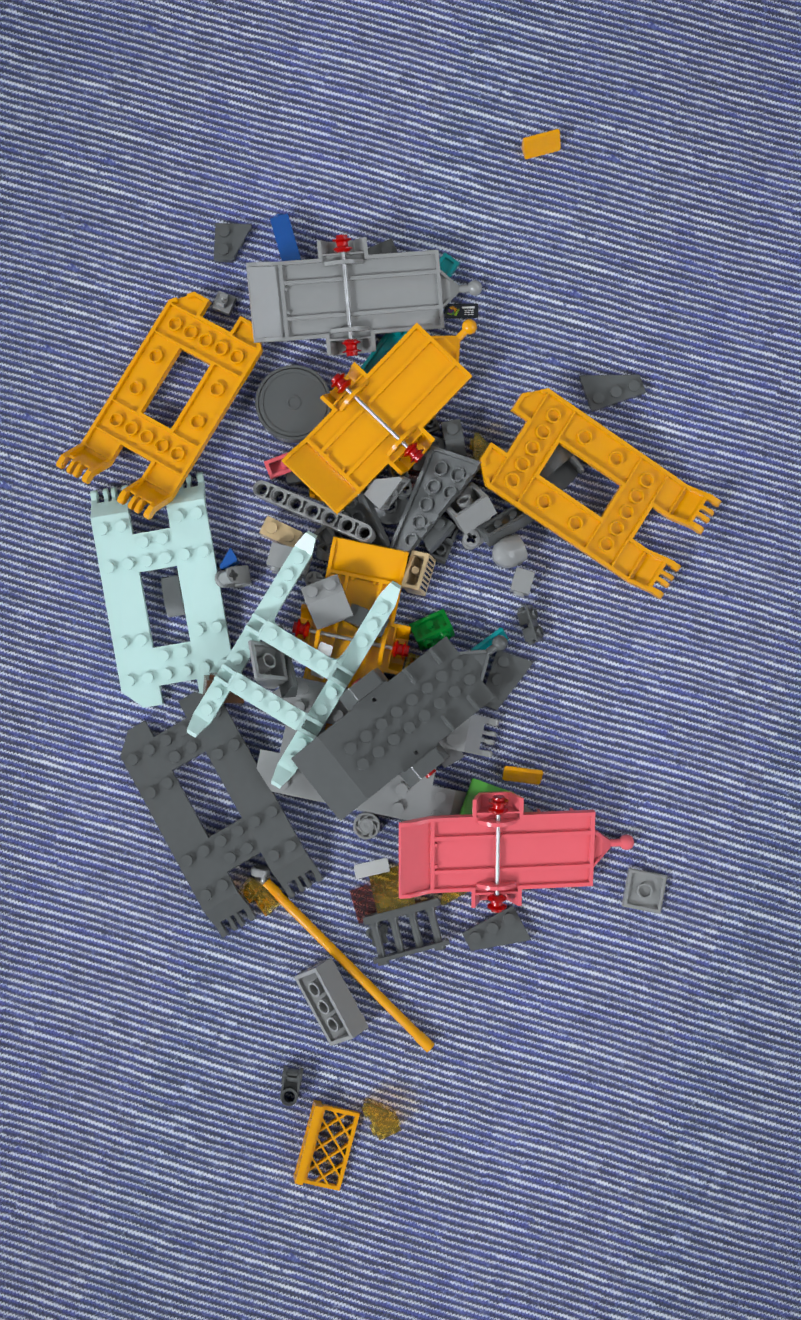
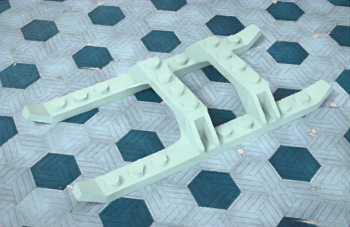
M310 531L301 537L287 557L219 672L215 675L213 682L194 711L187 728V733L196 738L213 722L229 693L233 692L292 729L297 730L279 760L271 780V784L279 789L298 770V767L291 758L319 735L340 700L339 697L346 690L394 610L401 589V585L392 581L379 594L349 646L337 659L323 654L283 630L275 623V617L312 558L317 535ZM263 640L328 679L308 713L242 674L251 659L248 641L261 642Z

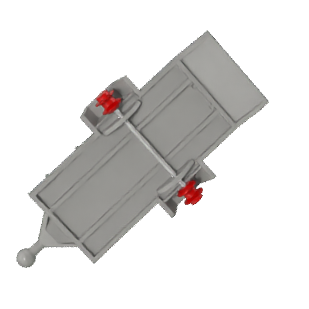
M346 234L336 235V239L332 240L333 242L317 240L318 259L246 263L254 343L326 338L327 355L334 356L346 355L350 357L358 356L361 353L375 352V334L408 332L416 323L424 330L444 329L443 308L458 293L469 292L471 295L476 296L482 291V284L477 280H472L468 285H458L441 271L439 250L368 255L367 237L352 240Z

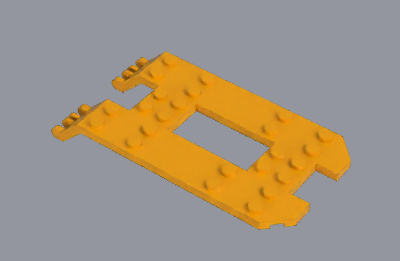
M196 292L188 293L185 297H175L168 300L82 442L61 454L56 462L58 468L64 469L67 463L71 461L66 471L70 475L73 474L76 478H79L82 472L87 469L82 476V482L90 484L94 476L113 465L123 447L150 461L151 463L143 476L124 488L117 498V502L124 505L129 497L134 495L128 503V508L138 514L143 511L145 505L150 504L143 513V516L148 520H151L158 510L173 501L263 353L262 343H254L251 321L240 316L231 332L203 318L211 305V301ZM184 351L210 366L170 429L145 415L144 412L177 358Z
M546 388L520 394L510 411L526 422L507 452L491 442L480 457L485 487L627 583L661 599L664 593L653 587L654 583L658 582L662 587L668 588L670 584L659 577V575L672 582L674 576L664 571V567L668 566L671 570L678 572L681 566L672 559L653 552L633 539L650 510L654 509L668 520L690 528L701 535L704 527L693 522L694 519L697 517L702 522L709 523L710 518L706 515L713 517L714 511L704 506L705 501L714 507H719L721 500L712 494L687 485L551 389ZM558 444L619 485L601 517L539 475Z

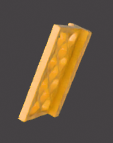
M317 1100L313 1101L293 1176L295 1184L303 1185L305 1183L340 1191L360 1112L322 1104L321 1101ZM325 1110L334 1112L336 1118L326 1123L323 1118ZM346 1115L354 1116L353 1123L345 1127L341 1119ZM339 1121L343 1129L333 1135L329 1126ZM327 1128L331 1137L321 1143L318 1135ZM346 1133L348 1142L340 1147L336 1138ZM334 1140L338 1148L328 1154L324 1145ZM322 1148L326 1156L316 1162L313 1154ZM341 1152L343 1161L335 1166L331 1157ZM329 1160L333 1168L323 1173L318 1165ZM315 1167L321 1174L316 1179L307 1178L309 1171ZM335 1171L338 1175L337 1184L329 1183L326 1176Z

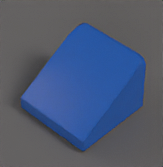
M231 548L219 566L221 570L234 567L240 562Z

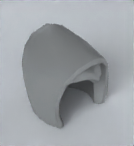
M518 534L506 536L493 545L492 559L499 567L513 568L522 564L528 558L525 544Z

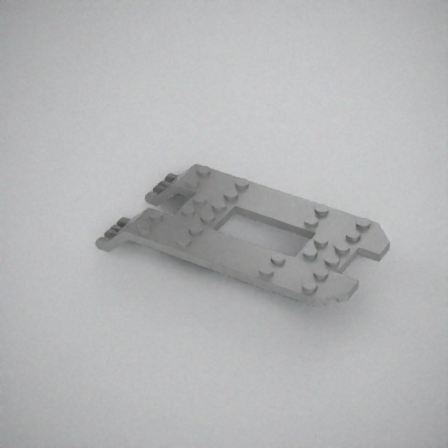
M296 677L298 682L296 697L282 698L279 688L273 691L275 695L308 713L326 683ZM340 700L326 723L334 724L349 712ZM474 714L442 739L439 744L443 748L492 758L493 752L480 750V744L484 742L489 745H495V741L482 738V734L496 737L497 733L484 731V724L497 727L500 720ZM326 723L320 731L319 735L325 731ZM286 725L280 753L260 749L256 769L271 792L326 803L299 768L280 789L271 784L276 766L297 730ZM435 773L428 778L424 777L411 788L400 775H397L356 808V810L403 820L427 816L459 815L467 792L434 786Z

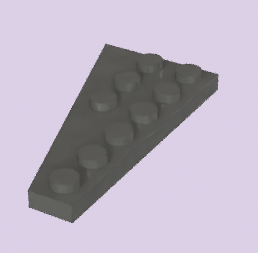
M431 445L389 548L407 551L410 555L411 551L417 547L481 468V462Z

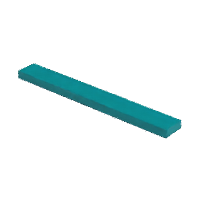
M445 252L439 259L440 270L448 277H451L460 265V262ZM407 332L385 333L377 344L376 351L369 355L361 368L368 373Z

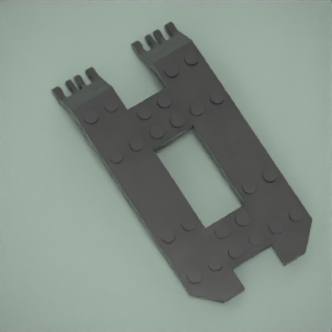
M193 692L178 701L187 717L186 719L154 736L147 721L134 726L127 732L120 757L203 912L218 929L222 938L229 934L227 928L222 923L224 920L227 919L233 931L238 930V926L232 917L233 915L241 927L245 926L246 923L239 913L241 910H245L250 921L257 919L252 907L229 874V871L261 853L271 872L290 899L296 895L289 884L291 881L295 880L300 892H303L305 887L299 878L300 876L308 888L312 886L311 880L305 874L311 870L317 882L322 881L324 878L303 847L275 794L271 792L256 769L257 762L224 703L213 722L196 738L187 733L192 715L203 698V694ZM205 752L242 817L210 837L174 773V770Z

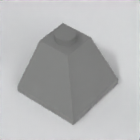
M248 641L256 683L264 688L276 689L288 681L284 653L266 642Z

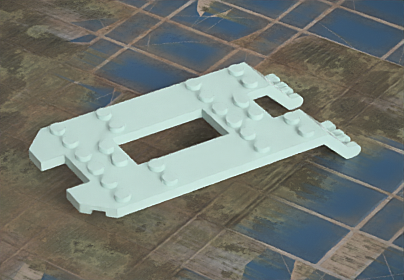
M203 472L196 473L198 486L192 487L191 475L187 476V488H185L183 483L173 501L166 505L170 528L133 533L130 516L131 509L128 508L131 496L127 503L122 505L117 502V488L111 487L112 501L110 500L108 488L103 489L104 502L99 503L98 491H90V519L121 692L143 708L164 704L161 685L197 679L199 694H203L204 675L218 673L232 650L221 587L215 582V574L218 570L206 507ZM122 485L121 490L129 485ZM177 566L190 642L154 648L141 572Z

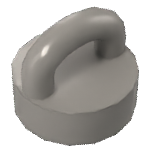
M262 865L251 867V875L255 877L257 884L263 885L266 877L270 876L269 867Z

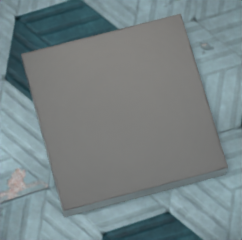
M628 868L621 906L661 914L667 875Z

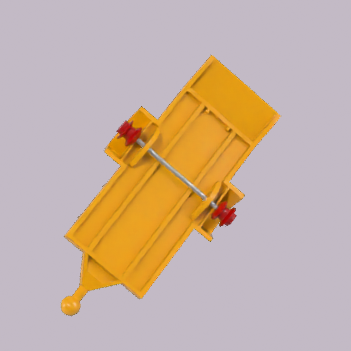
M472 319L465 320L462 324V330L456 336H430L416 323L368 373L354 362L346 376L345 373L341 375L339 373L336 374L331 380L333 383L331 388L334 389L320 397L332 411L281 461L337 515L388 464L400 475L408 472L415 463L421 460L435 441V438L424 427L436 417L437 413L472 378V375L459 363L460 342L465 336L476 332V322Z
M333 536L325 578L337 574L349 605L351 606L353 603L370 610L379 594L392 581L399 585L402 584L409 552ZM402 587L382 637L376 638L347 688H350L356 680L364 677L375 668H379L382 673L386 672L395 675L402 671L405 657H408L410 646H408L411 630L410 626L394 623ZM306 604L301 605V618L298 619V622L294 621L292 633H295V637L317 650L320 642L333 646L330 657L335 659L344 653L358 631V628L344 620L317 630ZM305 667L304 679L323 683L328 681L326 678L321 679L312 675L311 669ZM326 723L325 730H327L333 724Z

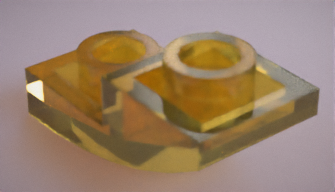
M251 877L239 887L249 904L255 901L265 917L280 906L274 896L262 884Z

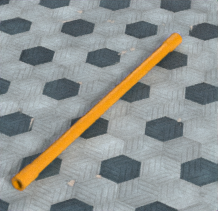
M270 878L261 886L323 946L426 1052L433 1048L435 1043L424 1032L420 1031L299 910Z

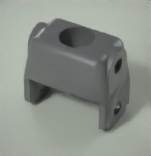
M558 444L539 475L559 489L564 490L578 474L581 475L584 472V468L572 453Z

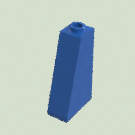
M288 213L276 214L273 218H270L281 260H301Z

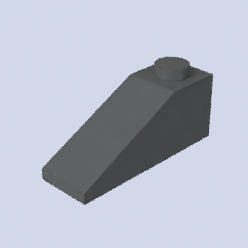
M460 419L441 422L445 450L467 457Z

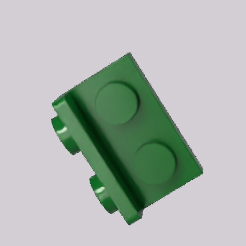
M444 609L409 624L421 651L430 649L445 637L449 640L455 636L453 627Z

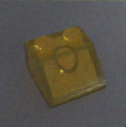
M399 866L391 867L389 872L369 876L378 914L416 904L414 898H399Z

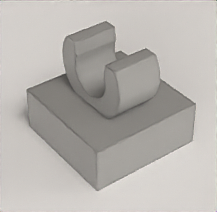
M218 291L212 309L230 316L237 298Z

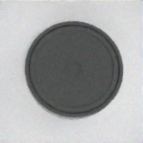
M300 365L283 366L269 373L261 382L255 398L256 412L262 426L271 436L286 443H300L332 411L320 399L322 395L328 394L330 391L324 379L312 369Z

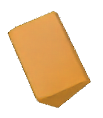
M555 129L523 138L521 148L524 158L530 159L559 151L561 148L560 130Z
M503 766L502 780L536 785L541 783L542 770Z

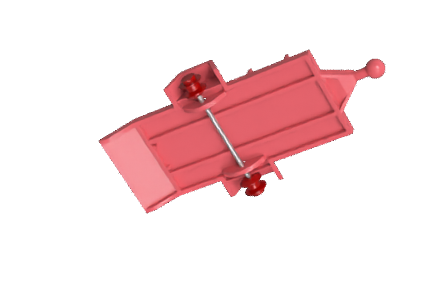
M510 791L480 792L473 799L472 814L427 816L399 822V898H414L430 893L471 892V908H475L480 900H489L491 903L487 904V908L494 913H500L507 908V905L503 903L506 900L517 906H522V889L593 886L594 867L610 847L620 846L624 850H629L634 846V839L627 834L622 835L619 839H609L595 830L596 812L594 810H573L570 808L569 811L541 812L537 809V812H524V798Z

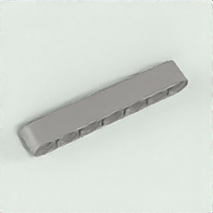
M263 480L257 481L253 486L254 494L267 503L359 542L370 544L375 540V531L366 523L342 513L337 515L328 507ZM267 487L266 493L260 495L261 489ZM284 494L283 500L277 502L278 495ZM301 501V506L298 509H294L295 502ZM318 508V513L315 516H311L312 509ZM331 515H335L334 522L329 524L327 522L328 518ZM351 522L352 528L349 531H345V525ZM364 530H370L367 538H362L361 536Z

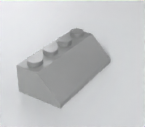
M332 958L323 960L294 976L330 1046L351 1040L369 1027Z

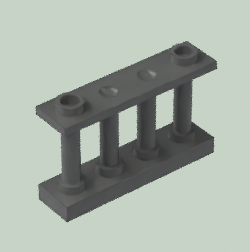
M437 896L362 916L364 926L368 925L372 930L378 954L377 957L372 958L374 964L378 963V966L386 965L392 959L433 948L435 951L446 948V945L450 944L448 938L442 939L435 913L436 907L440 906ZM422 910L428 913L434 937L433 942L423 944L416 917L418 915L417 912ZM406 915L407 918L409 917L416 945L404 949L397 921L399 916ZM384 920L390 922L397 949L396 952L385 954L378 926L380 921Z

